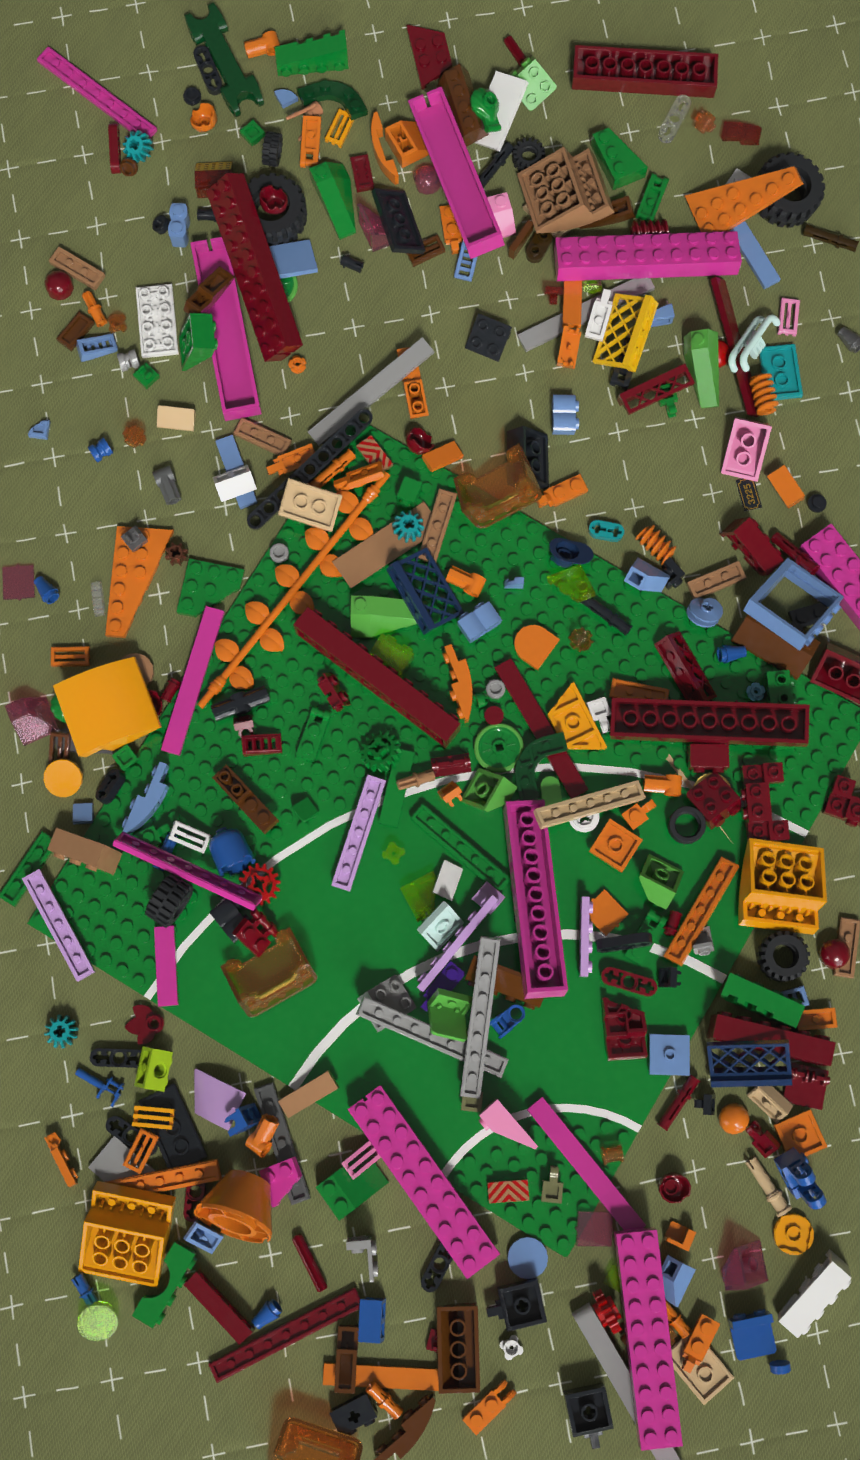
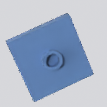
M649 1034V1075L690 1076V1035Z

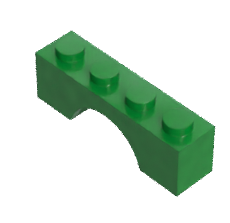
M176 1240L164 1259L170 1272L167 1288L157 1295H144L132 1316L152 1329L156 1324L160 1325L166 1316L163 1313L167 1305L171 1307L177 1297L174 1294L178 1287L182 1288L187 1279L184 1275L188 1268L192 1270L198 1260L195 1256L198 1252Z

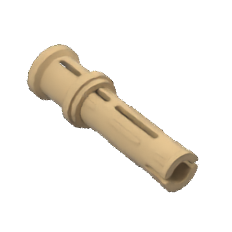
M755 1156L753 1159L748 1160L745 1164L767 1195L766 1201L771 1203L777 1212L776 1216L780 1217L790 1211L793 1207L788 1205L782 1196L783 1192L775 1187L757 1157Z

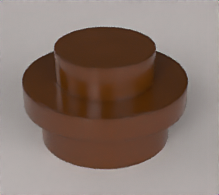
M125 158L121 161L120 170L125 176H134L138 172V166L133 159Z

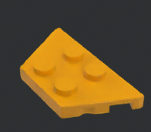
M571 683L547 714L555 732H564L568 749H607L575 683Z

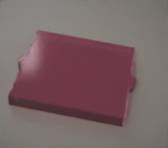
M17 564L14 567H2L4 600L18 599L21 601V599L35 598L34 565L20 566Z
M578 1211L577 1226L575 1227V1230H577L576 1245L611 1247L614 1228L612 1227L613 1216L610 1212Z

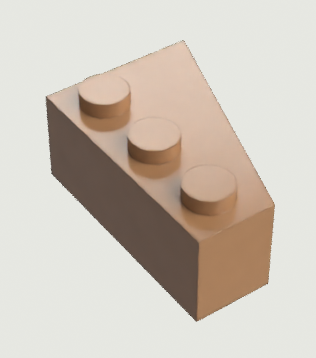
M59 828L55 829L47 849L54 852L53 856L58 859L64 860L66 857L70 859V863L80 866L82 863L89 870L96 872L99 869L114 875L122 856L121 852L104 844Z

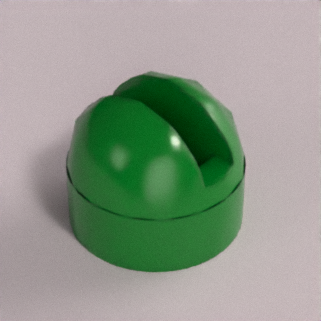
M483 692L473 694V701L477 709L486 706L488 703V699H486L488 696Z

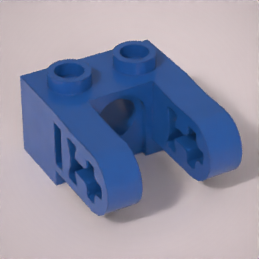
M793 1147L773 1159L787 1189L796 1200L801 1197L811 1209H820L826 1204L825 1195L815 1183L816 1176L808 1165V1159L803 1152L799 1153Z

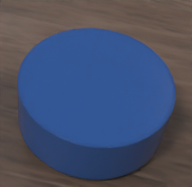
M775 1360L769 1363L770 1372L773 1374H786L791 1371L790 1362L787 1360Z

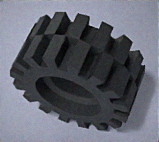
M266 132L262 149L263 165L279 166L283 146V135L281 133Z
M523 138L522 143L519 140L517 145L514 146L512 161L514 167H518L517 171L521 172V170L545 158L544 146L542 147L541 142L537 144V139H534L533 142L531 141L532 138H528V141H526V138ZM524 152H532L536 158L528 161L522 158V154Z

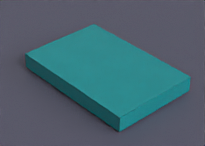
M795 344L765 346L759 354L761 374H772V378L769 380L774 382L770 386L775 387V392L771 393L777 394V398L774 400L802 398L803 391Z

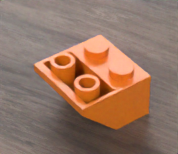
M400 120L385 128V140L402 168L429 155L416 122Z

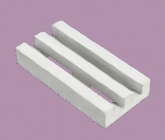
M174 821L167 839L204 853L211 835L181 822ZM178 826L205 837V841L177 830ZM178 834L202 845V848L178 839L174 835Z

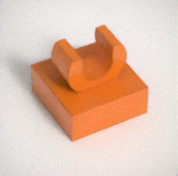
M453 781L437 791L440 798L451 807L454 806L452 803L453 798L457 797L462 801V796L460 795L462 791Z

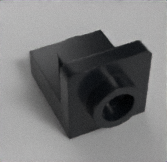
M669 557L662 565L663 572L672 578L666 587L668 590L672 587L676 589L683 583L682 578L685 575L684 571Z

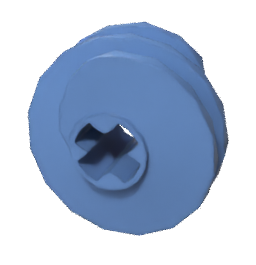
M695 598L688 605L686 613L688 618L696 625L712 627L722 617L723 607L713 598Z

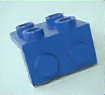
M758 1309L754 1310L752 1314L738 1313L733 1315V1318H728L734 1350L738 1360L770 1355L776 1352L777 1349L771 1323L774 1320L769 1311Z

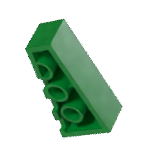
M345 29L340 30L338 35L331 36L328 33L324 34L322 39L314 40L312 37L306 39L302 44L296 41L275 47L278 76L288 77L296 74L306 75L315 72L325 73L326 71L349 69Z
M729 973L721 993V999L796 1030L805 1008L801 1000L793 997L788 999L777 990H768L758 982H750L741 975Z

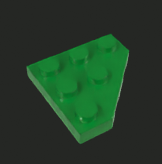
M189 558L176 611L177 614L196 618L202 614L206 606L213 607L225 600L224 598L241 590L245 570Z

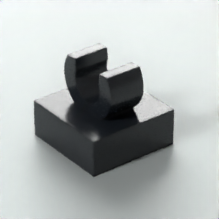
M659 967L658 987L677 988V986L681 985V982H677V975H681V972L677 971L676 967Z
M704 1094V1100L694 1099V1108H703V1115H715L716 1095Z

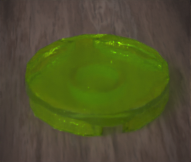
M95 1301L93 1304L85 1305L77 1317L79 1333L91 1341H102L111 1337L118 1326V1315L115 1308L103 1301Z

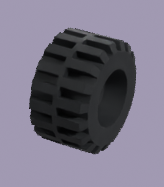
M170 874L160 883L146 906L145 915L163 927H169L177 920L188 904L193 893V886L177 875Z
M779 931L768 935V937L762 940V944H759V952H757L756 956L759 957L757 963L761 965L762 968L760 970L765 972L768 978L781 982L794 980L807 970L806 966L810 963V960H808L810 952H807L809 947L803 943L804 939L802 937H797L796 933ZM778 945L787 946L793 953V962L787 968L778 966L774 961L773 952Z

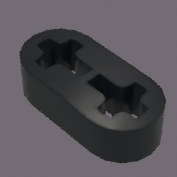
M118 769L110 770L96 791V799L105 805L111 803L125 782V774Z

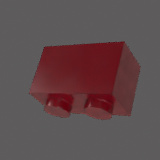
M689 744L687 747L688 770H693V773H704L705 770H712V773H724V770L729 768V744Z

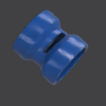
M104 438L98 440L97 445L92 444L88 446L90 453L97 463L103 459V456L113 454Z

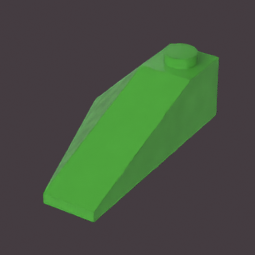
M710 329L691 331L683 337L684 358L695 382L693 386L700 407L702 409L719 407L718 332Z
M351 596L352 638L370 639L383 633H390L393 630L417 624L403 599ZM422 601L424 605H428V602Z

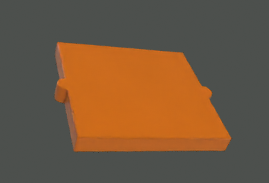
M605 889L595 899H591V902H593V913H589V920L606 937L615 927H619V923L628 913Z

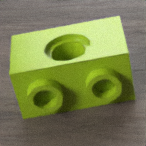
M143 1046L134 1086L165 1092L173 1052Z

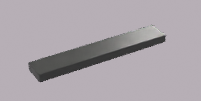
M272 1082L255 1088L254 1092L262 1116L264 1114L273 1115L279 1122L271 1139L277 1163L296 1157L302 1173V1177L293 1185L288 1193L290 1203L294 1205L308 1200L311 1197L282 1108L278 1102L279 1099L274 1084Z

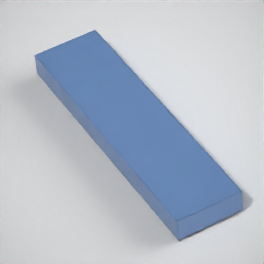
M744 221L730 231L738 232L740 252L763 289L780 282L781 278L747 223Z
M233 435L215 441L226 472L244 466ZM254 491L236 497L240 509L257 504Z

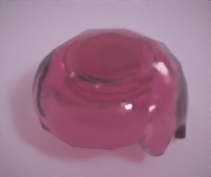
M422 165L414 172V183L418 192L427 195L439 190L441 184L432 165Z

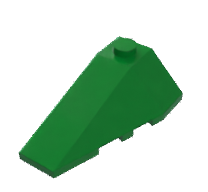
M324 162L309 168L310 179L339 240L355 234L351 180L344 165L341 163Z

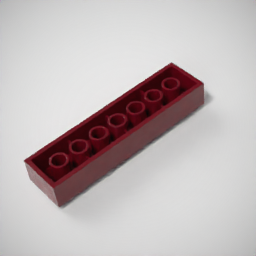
M575 45L572 73L573 90L714 98L718 80V54Z

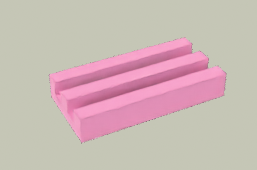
M781 298L779 311L781 323L778 326V335L783 333L787 336L792 334V336L796 337L800 300ZM785 303H788V304H787V315H786V326H785V329H784V328H783V320H784ZM792 304H795L793 329H790Z
M368 1141L341 1164L354 1180L380 1159L381 1156L371 1142ZM367 1147L371 1148L369 1152H367L363 1157L356 1161L352 1166L348 1165V1163L351 1160L358 1156ZM375 1153L376 1156L356 1173L353 1172V1169Z

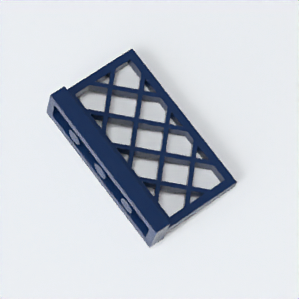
M427 547L400 561L392 563L386 569L423 635L464 614L463 609ZM425 555L428 560L427 566L417 563L419 556ZM402 564L413 565L412 572H405ZM416 567L425 569L424 578L414 575ZM429 571L436 574V582L427 579ZM413 579L422 581L421 590L414 588L412 585ZM426 583L435 586L433 594L424 591ZM438 587L445 590L447 593L446 598L436 595ZM423 595L432 598L430 606L423 604ZM435 599L444 602L443 610L433 608ZM447 604L453 605L457 613L450 614L446 612ZM432 612L441 614L439 622L434 623L431 618Z
M789 1039L707 1042L711 1087L792 1085ZM761 1047L764 1051L759 1055L753 1049ZM775 1047H785V1050L780 1054L773 1049ZM741 1048L744 1051L738 1055L732 1050ZM712 1049H721L724 1052L718 1056L712 1052ZM768 1053L776 1057L771 1062L764 1058ZM728 1054L734 1058L731 1063L723 1059ZM747 1054H750L755 1059L751 1062H748L744 1059V1057ZM760 1061L766 1066L756 1067L754 1065H756ZM782 1061L787 1066H775V1064ZM738 1062H740V1063H742L743 1065H745L746 1067H734V1066H735ZM717 1063H721L725 1068H714Z

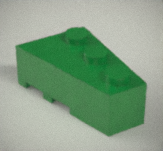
M610 128L592 134L590 146L612 191L645 178L648 166Z

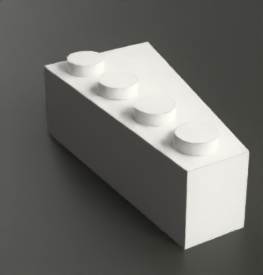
M830 1249L825 1254L828 1257L823 1264L818 1263L814 1268L815 1271L812 1274V1279H805L799 1288L800 1294L797 1295L795 1293L778 1314V1322L797 1338L801 1334L805 1335L811 1328L810 1324L815 1319H820L824 1314V1308L836 1301L838 1298L837 1294L841 1289L845 1290L851 1284L850 1279L852 1277L849 1266Z

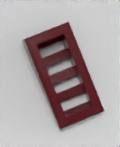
M281 734L241 736L244 757L283 753ZM272 739H275L276 749H272ZM257 740H260V750H257L256 747ZM264 740L268 741V749L264 748ZM248 741H252V750H249Z

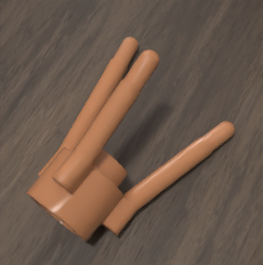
M314 101L306 108L286 116V120H290L303 113L306 116H320L323 114V109L317 101ZM302 135L298 138V141L302 140Z

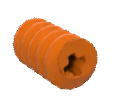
M770 373L758 374L749 379V384L752 388L751 392L754 395V405L757 408V415L772 414L776 411L774 407L779 405L778 401H773L777 398V394H771L775 392V387H770L774 384L772 380H769L772 378Z
M655 525L647 526L637 535L635 540L641 539L640 545L647 544L645 550L652 549L650 555L658 554L656 560L660 561L663 559L661 563L663 565L664 561L674 555L677 546L675 545L670 548L671 540L664 542L666 536L659 537L660 530L653 531Z

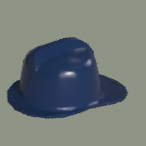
M555 538L549 544V549L552 553L551 560L563 568H568L573 564L589 563L594 557L592 549L581 542Z

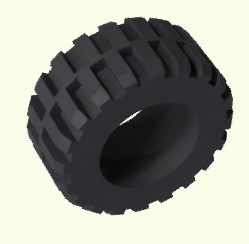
M788 152L786 155L785 153H779L777 156L769 158L756 175L759 176L794 166L797 168L804 183L798 187L801 201H789L782 197L760 211V216L763 219H768V223L772 225L776 223L777 227L783 228L786 225L787 228H792L794 225L799 226L803 224L804 221H807L813 215L824 198L825 183H822L824 180L822 173L819 174V168L811 163L812 160L803 158L804 155L799 153L794 155V152Z
M270 173L268 176L261 174L257 179L256 177L250 179L248 187L256 210L260 206L259 192L268 185H272L277 190L281 188L288 198L289 210L282 218L275 221H266L259 218L268 245L274 246L289 243L290 240L295 241L298 238L297 234H302L307 222L306 201L300 186L295 185V181L291 178L287 180L285 175L280 174V176H276V173Z

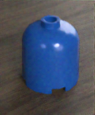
M220 828L209 842L211 856L221 877H224L225 873H229L230 876L248 869L247 864L250 862L254 864L256 861L243 833L238 829Z

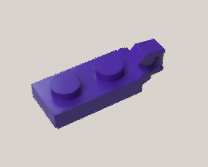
M450 961L426 990V993L423 995L426 1001L422 1004L421 1008L427 1012V1002L438 988L452 991L466 973Z

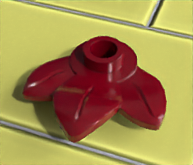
M146 1005L133 1006V1012L136 1017L126 1024L125 1029L132 1034L138 1035V1044H148L153 1040L155 1034L164 1028V1019L161 1015L154 1014L151 1008ZM153 1020L158 1021V1026L155 1028L151 1025Z

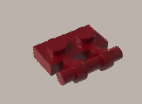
M255 908L254 911L251 910L250 912L253 918L250 921L243 918L232 934L259 958L271 944L267 937L270 934L273 937H278L280 932L273 922H269L266 919V915L262 911H258ZM259 924L263 926L261 931L257 929Z

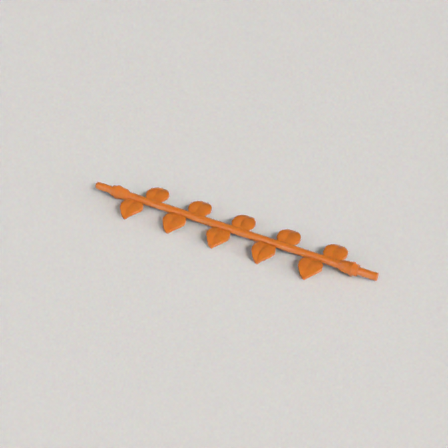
M384 471L385 477L376 481L374 485L372 484L370 487H367L360 502L352 492L340 491L336 493L342 495L339 511L350 515L330 540L327 532L322 529L309 528L305 531L308 547L320 552L301 576H299L298 570L289 564H282L275 568L277 582L283 587L291 588L271 613L268 607L261 602L252 601L245 605L248 621L260 625V627L239 651L238 645L230 639H220L215 642V652L218 659L231 663L221 675L209 683L208 691L197 704L200 708L203 709L214 695L222 691L228 677L231 685L236 689H253L254 679L252 673L246 667L238 666L258 640L261 647L268 652L284 650L282 635L273 628L268 629V627L288 603L293 612L297 614H302L307 607L311 610L314 609L310 595L298 590L318 565L323 575L327 577H342L332 563L338 557L328 553L348 528L351 536L356 540H366L373 535V529L369 521L365 518L357 517L367 504H370L379 496V489L390 477L386 471Z

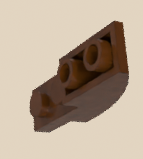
M227 764L212 777L264 834L279 822Z
M434 1394L430 1396L425 1395L419 1400L417 1408L414 1410L409 1409L402 1415L401 1426L404 1430L399 1429L391 1436L392 1440L387 1445L385 1443L381 1444L375 1450L374 1460H387L394 1453L401 1459L410 1451L430 1420L436 1401Z

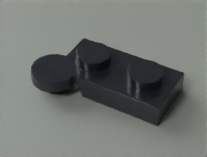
M820 602L789 611L788 615L790 621H792L790 624L803 631V628L814 625L828 608Z

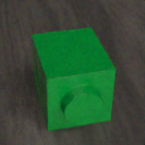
M404 476L396 496L400 506L415 508L422 490V482Z

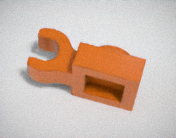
M650 800L642 807L636 803L621 816L630 828L635 830L649 819L646 813L657 805L653 800Z

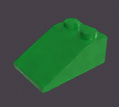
M189 314L178 337L182 371H187L212 357L214 351L217 350L218 341L217 338H214L216 323L213 321L212 314Z
M367 1150L362 1151L348 1165L352 1166L367 1153ZM371 1156L353 1169V1172L356 1173L372 1159ZM376 1163L372 1164L354 1180L342 1166L318 1184L316 1189L340 1221L389 1182Z

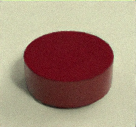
M491 706L485 711L484 718L487 724L497 725L503 721L504 713L501 708Z

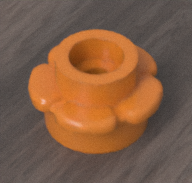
M294 356L288 362V366L293 373L300 374L306 369V360L303 357Z

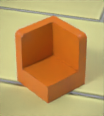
M671 1221L663 1239L689 1252L696 1232Z

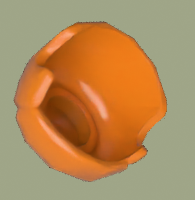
M200 103L199 109L192 111V117L190 118L192 128L202 133L213 129L217 123L214 106L210 103Z
M738 1103L724 1106L718 1116L720 1126L729 1134L743 1132L748 1127L750 1121L748 1110L745 1106Z

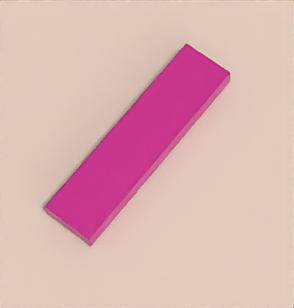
M175 926L167 928L154 927L158 1007L179 1005Z

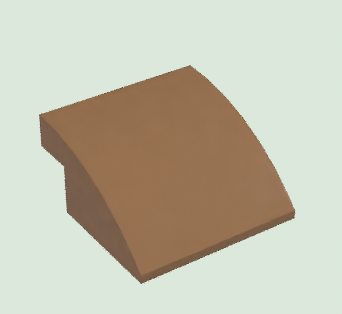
M562 147L517 173L537 233H552L578 228L614 213L596 157L589 148L573 157L565 147Z

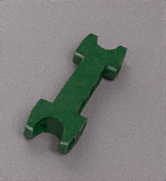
M211 2L207 4L209 15L205 19H196L190 13L184 14L195 45L204 42L226 84L219 88L223 100L233 116L238 117L241 115L239 104L243 100H252L258 107L263 106L264 101L254 75L250 74L244 77L222 35L228 32L227 24L217 6Z

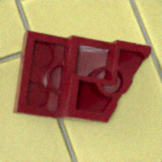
M606 997L602 998L607 1061L647 1058L645 1012L631 1009L624 1004L612 1002Z

